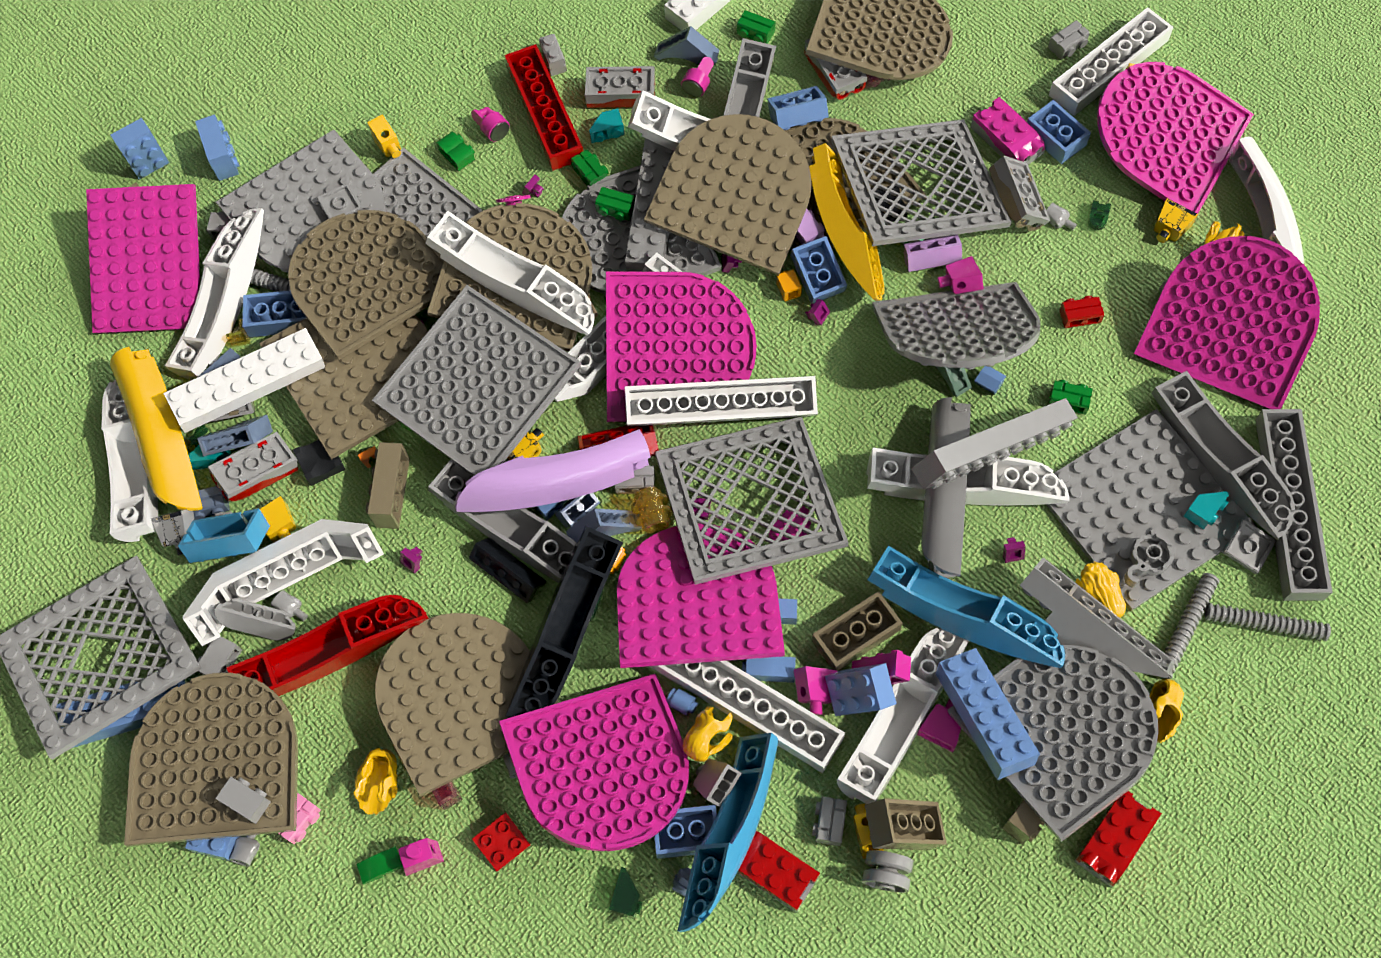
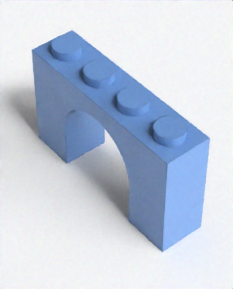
M778 599L781 624L796 625L797 599ZM796 657L747 659V662L742 663V671L759 681L795 683L794 669Z

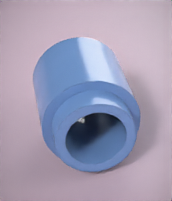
M675 688L671 690L666 700L671 708L686 716L689 713L693 714L698 705L696 697Z

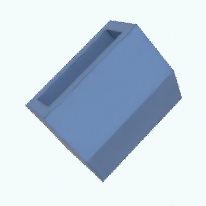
M984 366L975 379V383L996 394L1006 376L991 367Z

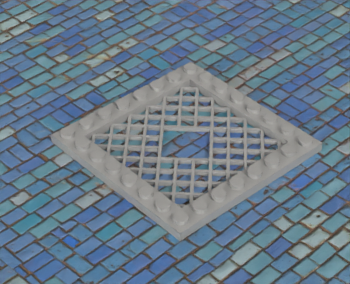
M964 119L835 135L831 138V143L872 246L1007 228L1011 225L1008 213ZM947 139L953 143L949 146L943 143V141ZM932 142L935 143L936 146L932 148L926 145V143ZM911 144H916L920 147L918 148V150H915L909 146ZM899 146L903 148V150L901 152H898L894 150L893 147ZM941 146L947 149V151L943 153L937 149ZM878 148H882L886 150V152L883 155L877 152L876 150ZM924 148L930 151V154L926 155L920 151ZM865 150L869 152V155L866 157L859 152ZM906 150L914 153L912 158L904 154ZM951 151L958 154V157L955 159L948 154ZM892 153L897 155V158L894 160L887 155ZM935 153L942 158L939 161L932 158V155ZM872 155H875L881 159L877 162L870 158ZM918 155L924 158L925 161L921 163L915 160ZM900 158H903L909 162L904 165L898 161ZM944 159L953 162L952 165L949 166L943 163ZM886 160L892 164L890 167H887L881 163ZM930 161L937 165L934 168L926 165V163ZM869 162L875 165V167L870 169L865 164ZM911 163L942 177L929 196L898 182ZM958 164L964 167V169L960 171L955 169L954 166ZM896 165L902 168L903 170L901 172H897L893 170V167ZM941 166L947 169V172L944 174L937 169ZM878 167L886 171L884 175L876 172ZM953 172L959 176L955 179L949 176V173ZM891 173L896 175L897 178L892 180L886 176ZM874 175L880 178L877 183L871 180L870 177ZM961 177L970 180V182L965 184L959 180ZM947 179L953 182V184L950 187L944 184L943 181ZM884 180L891 183V186L887 188L881 185ZM869 184H871V185H873V186H875V187L871 190ZM956 184L965 188L963 192L954 189ZM897 186L903 190L901 193L892 190L893 187ZM939 187H942L948 191L946 194H943L937 190ZM879 188L885 191V194L882 196L875 191ZM967 190L976 193L974 198L965 194ZM907 191L914 196L910 199L903 194ZM952 192L954 194L959 195V197L956 200L954 198L949 197V194ZM890 193L897 198L895 201L886 198L887 195ZM935 194L941 197L942 200L938 202L932 199V197ZM874 197L880 199L878 203H876ZM920 197L926 201L922 205L914 200ZM962 197L971 201L969 205L960 202ZM902 199L908 202V204L905 207L901 204H898V201ZM945 200H947V201L952 202V203H954V204H953V206L950 208V207L944 205L943 202H944ZM884 201L891 206L887 209L881 206V203ZM930 202L937 207L933 210L926 205ZM973 203L982 206L980 211L971 207ZM911 204L920 208L918 212L909 209ZM958 205L965 210L961 213L955 210V207ZM896 207L903 211L899 215L893 212L892 209ZM939 208L948 211V213L943 215L937 211ZM880 210L885 212L883 217L880 213ZM922 210L931 213L929 218L920 214ZM907 212L914 217L912 220L903 217V215ZM891 215L897 219L893 223L887 220L886 217Z
M802 417L655 451L695 585L848 547L849 542ZM780 442L789 445L785 452L777 448ZM762 446L770 450L767 456L758 453ZM791 448L793 450L794 456L788 454ZM743 451L752 454L748 461L740 457ZM773 452L783 455L779 462L770 458ZM725 455L733 458L730 465L721 462ZM755 456L764 460L760 466L752 463ZM786 457L794 461L791 467L782 464ZM706 460L715 463L711 470L703 466ZM736 461L745 464L742 471L733 467ZM767 461L776 465L772 472L764 468ZM688 464L696 467L693 474L684 471ZM797 464L800 472L794 469ZM718 465L727 469L723 475L715 472ZM749 466L757 469L754 476L745 473ZM779 467L788 471L785 477L775 474ZM700 469L708 473L704 480L696 476ZM730 470L739 474L735 481L726 477ZM760 472L770 475L766 482L757 478ZM791 473L800 476L796 483L788 480ZM683 475L689 477V480L686 484L684 482ZM712 475L720 478L717 485L708 482ZM742 476L775 491L758 519L725 503ZM773 477L781 481L778 487L769 484ZM693 479L702 483L698 490L689 486ZM802 480H804L806 487L800 485ZM723 481L732 484L728 491L720 488ZM784 483L793 486L790 493L781 490ZM705 485L713 488L710 495L701 492ZM797 488L806 492L802 499L793 495ZM687 490L695 493L691 500ZM716 491L725 494L722 501L713 498ZM778 493L787 497L784 503L774 500ZM698 495L707 499L703 506L694 502ZM808 495L810 497L812 504L805 501ZM790 499L799 502L796 509L787 506ZM710 501L718 504L715 511L706 508ZM772 503L781 507L777 514L768 510ZM802 505L812 508L808 515L799 511ZM692 506L700 509L696 516ZM722 507L730 510L727 517L718 514ZM784 509L793 513L789 520L780 516ZM703 511L712 515L708 522L699 518ZM814 511L817 516V519L811 517ZM734 512L743 516L739 523L730 519ZM765 514L774 517L770 524L761 521ZM796 515L805 518L802 525L792 522ZM715 517L724 521L720 528L711 524ZM746 518L755 522L751 529L742 525ZM777 519L786 523L783 530L773 526ZM808 521L817 524L814 531L805 528ZM698 523L705 525L701 532ZM727 523L736 527L732 534L723 530ZM758 524L767 528L763 535L754 531ZM789 525L799 529L795 536L786 532ZM708 527L717 531L713 539L704 535ZM739 529L748 532L744 540L735 536ZM770 530L779 533L776 541L766 537ZM802 531L809 534L799 537ZM720 533L729 537L725 544L716 540ZM751 535L760 538L757 545L748 542ZM783 536L789 538L788 540L780 541ZM703 539L710 542L706 549L703 543ZM733 539L741 543L738 550L729 547ZM764 540L771 543L768 545L761 546ZM713 544L722 548L718 555L709 551ZM745 545L752 548L741 551ZM725 550L732 552V554L722 556Z
M137 555L0 634V656L47 755L52 760L202 669ZM121 589L129 590L126 598L118 597ZM115 591L114 596H107ZM133 592L135 593L137 599H131ZM103 600H111L108 608H100ZM116 601L124 602L121 610L113 609ZM97 602L95 607L90 606ZM128 603H137L134 611H125ZM140 606H142V608L144 609L145 613L138 612L139 609H140ZM85 610L93 611L90 619L82 618ZM79 612L78 617H72ZM98 612H106L103 620H95ZM111 613L119 614L115 622L108 621ZM123 615H131L128 624L120 623ZM136 616L144 617L141 625L133 624ZM148 619L153 627L146 626ZM67 621H75L72 630L64 629ZM80 622L88 623L85 631L77 630ZM61 623L59 628H54L56 625ZM93 624H100L97 633L89 632ZM105 625L113 626L110 634L102 633ZM118 627L126 628L123 636L115 635ZM131 628L139 629L136 638L128 637ZM144 630L152 631L149 639L141 638ZM49 631L57 632L54 640H46ZM62 633L69 634L66 642L59 641ZM156 633L161 641L153 640ZM43 634L41 639L36 638L37 636ZM75 634L82 635L79 644L71 643ZM87 636L121 640L107 674L73 669ZM125 641H133L130 650L122 649ZM31 642L39 643L35 651L28 650ZM139 642L147 643L143 652L135 651ZM43 644H52L48 653L40 652ZM151 644L159 645L156 653L148 652ZM56 645L64 646L61 654H53ZM69 647L77 648L74 656L66 655ZM164 647L169 655L161 654ZM120 653L128 654L125 663L117 662ZM26 654H27V655H33V657H32V659H31L30 662H29V660H28ZM133 655L141 656L138 664L130 663ZM38 656L46 657L42 665H35ZM146 656L154 657L151 666L143 665ZM50 658H59L55 667L47 666ZM159 658L167 659L164 667H156ZM63 659L71 660L68 669L60 668ZM115 666L123 667L120 675L112 674ZM128 667L136 668L133 677L125 676ZM33 669H40L37 677ZM141 669L149 670L145 679L137 678ZM45 670L53 671L49 680L41 679ZM58 672L65 673L62 681L54 680ZM71 673L79 674L75 683L67 682ZM84 675L92 676L88 685L80 684ZM96 677L104 678L101 686H93ZM110 678L118 679L114 688L106 687ZM122 680L131 681L128 689H119ZM40 683H45V684H47L44 691H43V689H42ZM52 684L60 685L57 694L49 693ZM65 686L73 687L69 696L61 695ZM78 688L86 689L82 698L74 697ZM91 690H99L96 699H88ZM104 691L112 692L108 701L101 700ZM47 697L54 698L51 706L49 704ZM59 699L67 700L64 709L56 708ZM72 701L80 702L77 711L69 710ZM85 702L93 703L90 712H82ZM54 712L62 713L59 720H57ZM66 714L75 715L70 724L63 723Z

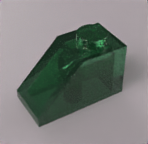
M621 867L609 910L611 913L636 919V915L641 914L644 902L641 901V896L626 868Z

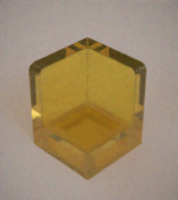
M243 318L239 319L238 327H233L232 332L226 334V338L232 347L251 343L250 337L242 327Z

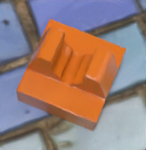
M375 445L358 454L361 462L367 468L371 467L369 457L375 459Z

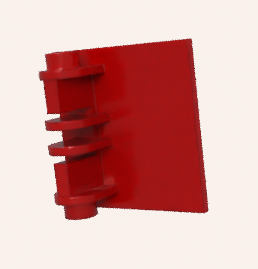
M506 812L472 838L497 872L530 846V843Z

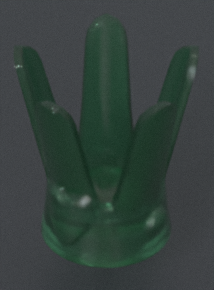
M204 424L201 427H197L193 435L187 438L192 443L188 448L192 445L197 447L199 445L197 438L204 436L208 432V428H205Z

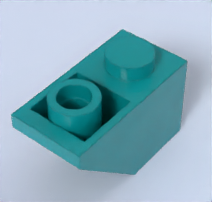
M618 108L601 112L589 130L591 143L602 142L603 140L625 135L624 125Z
M198 445L193 451L188 453L192 469L197 470L208 468V466L230 456L232 452L226 450L203 456L200 445Z
M1225 491L1199 494L1183 517L1203 530L1208 524L1212 526L1219 517L1216 515V512L1218 510L1223 511L1229 503L1226 499L1230 493Z

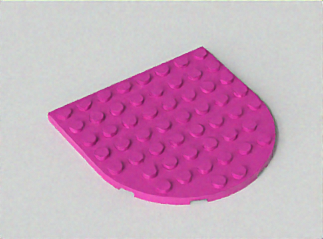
M1144 62L1130 66L1128 69L1117 74L1107 85L1099 101L1097 123L1103 146L1112 161L1123 173L1163 201H1166L1168 198L1198 214L1254 114L1197 75L1182 67L1168 66L1164 62Z
M1236 236L1209 242L1191 252L1171 273L1134 354L1179 373L1188 371L1194 379L1266 408L1281 409L1318 330L1320 299L1315 281L1306 266L1291 251L1273 241L1253 236Z
M606 271L607 422H626L625 386L749 380L756 359L755 330L746 308L727 287L718 281L704 277V275L691 272Z
M699 523L698 527L701 532L705 525ZM677 526L662 530L643 541L625 561L617 584L620 668L785 656L777 583L772 566L695 585ZM708 527L704 535L713 539L717 531ZM724 527L723 530L731 534L733 533V530ZM738 532L735 536L743 540L745 539V536ZM720 533L716 540L725 544L729 537ZM703 539L705 549L707 548L710 542ZM733 539L729 547L738 550L741 543ZM713 544L709 551L718 555L722 548ZM745 545L741 551L752 548ZM725 550L722 556L732 554V552Z
M656 674L499 721L523 797L530 812L547 832L569 845L592 851H615L636 846L652 838L666 827L676 815L683 802L689 777L688 756L683 751L682 737Z

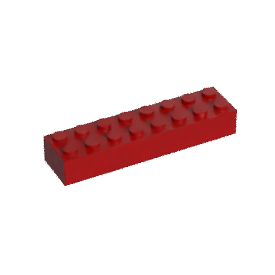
M535 44L504 55L508 71L552 171L570 165L571 158L577 154L579 155L583 151V147L537 45Z

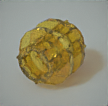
M647 487L636 492L635 498H633L634 502L631 505L632 512L637 514L635 516V523L638 526H642V530L647 533H655L667 528L669 522H671L670 517L673 512L672 508L667 506L669 502L668 496L661 493V490L657 487Z

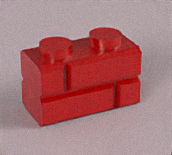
M1090 295L1079 300L1067 299L1062 302L1059 309L1064 328L1101 323L1104 317L1100 298Z

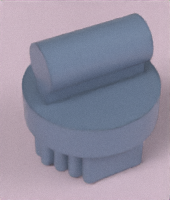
M690 868L680 869L673 880L674 886L672 890L684 897L691 873Z

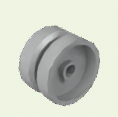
M879 850L867 851L865 864L870 869L864 870L862 883L880 890L907 893L909 892L911 880L905 875L912 872L914 861L909 857Z

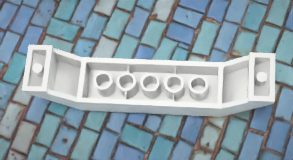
M655 253L644 264L645 267L642 271L682 272L658 253ZM606 316L592 328L589 335H585L568 352V354L579 360L582 365L555 397L554 400L557 402L588 394L607 375Z
M321 519L214 572L182 617L203 646L221 637L220 633L225 627L215 617V608L219 603L229 602L231 599H241L257 603L342 559L364 560L368 563L384 555L368 524Z

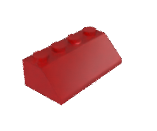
M625 425L578 436L580 450L603 444L640 429L648 445L650 457L655 455V451H659L653 425L628 427Z

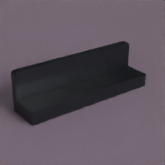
M488 537L475 543L469 559L524 602H531L536 590L546 584V580Z

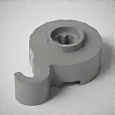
M1157 533L1154 535L1144 534L1137 539L1130 552V559L1133 565L1129 567L1124 575L1125 583L1129 587L1134 588L1139 579L1135 578L1132 574L1138 577L1143 575L1156 576L1166 571L1174 559L1171 542L1166 537ZM1153 552L1155 556L1152 557L1149 554Z

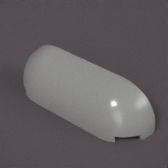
M231 599L229 602L219 603L215 608L216 619L230 629L272 640L289 639L295 631V623L288 617V613L279 609L241 599Z

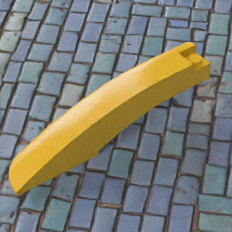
M826 143L813 148L814 155L812 156L814 164L810 165L809 169L815 199L826 231L837 253L856 281L873 300L880 301L883 299L882 295H884V280L877 246H872L869 236L862 230L855 218L845 191L841 165L837 155Z
M130 347L120 349L111 357L110 367L122 395L141 456V462L154 494L163 503L175 505L177 509H187L189 511L202 510L201 499L181 429L164 395L167 389L154 357H151L148 349L132 352Z

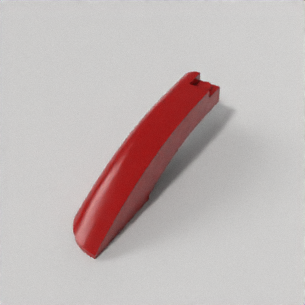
M401 595L380 596L339 612L337 616L311 631L267 652L229 666L226 669L228 673L241 674L242 676L256 679L268 686L278 696H281L356 662L394 641L409 628L418 626L429 618L424 609L414 600L404 598Z

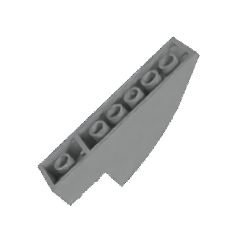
M1045 558L1039 561L1020 584L1027 595L1035 597L1043 608L1051 610L1045 621L1057 632V639L1061 645H1077L1096 649L1101 654L1119 660L1133 672L1165 678L1169 677L1175 664L1173 659Z

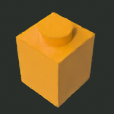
M794 269L781 272L777 276L776 285L784 302L800 297L802 286Z

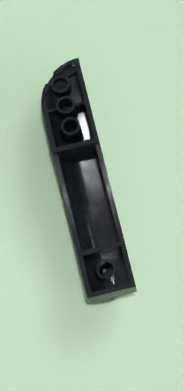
M588 526L584 527L537 632L505 717L511 718L553 705L557 701L575 662L591 616L623 542Z

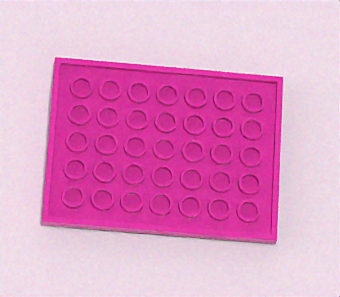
M180 184L86 189L92 332L100 334L185 329L200 288L196 185Z

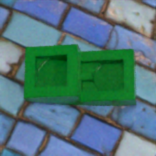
M396 846L356 864L363 885L383 878L385 874L403 868Z

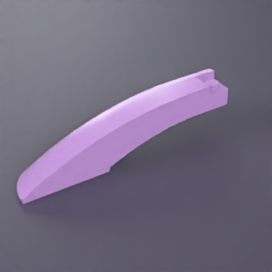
M639 429L603 444L578 451L532 458L520 456L486 469L469 479L465 483L466 487L463 491L457 494L455 509L457 512L514 510L547 505L584 496L634 478L635 470L649 465L648 458H651L649 448Z

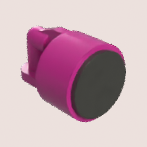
M704 57L697 68L687 70L681 81V86L688 95L693 97L704 95L710 84L708 75L714 65L710 57Z
M489 107L471 111L473 120L480 126V130L490 141H499L507 135L510 124L499 112H495Z

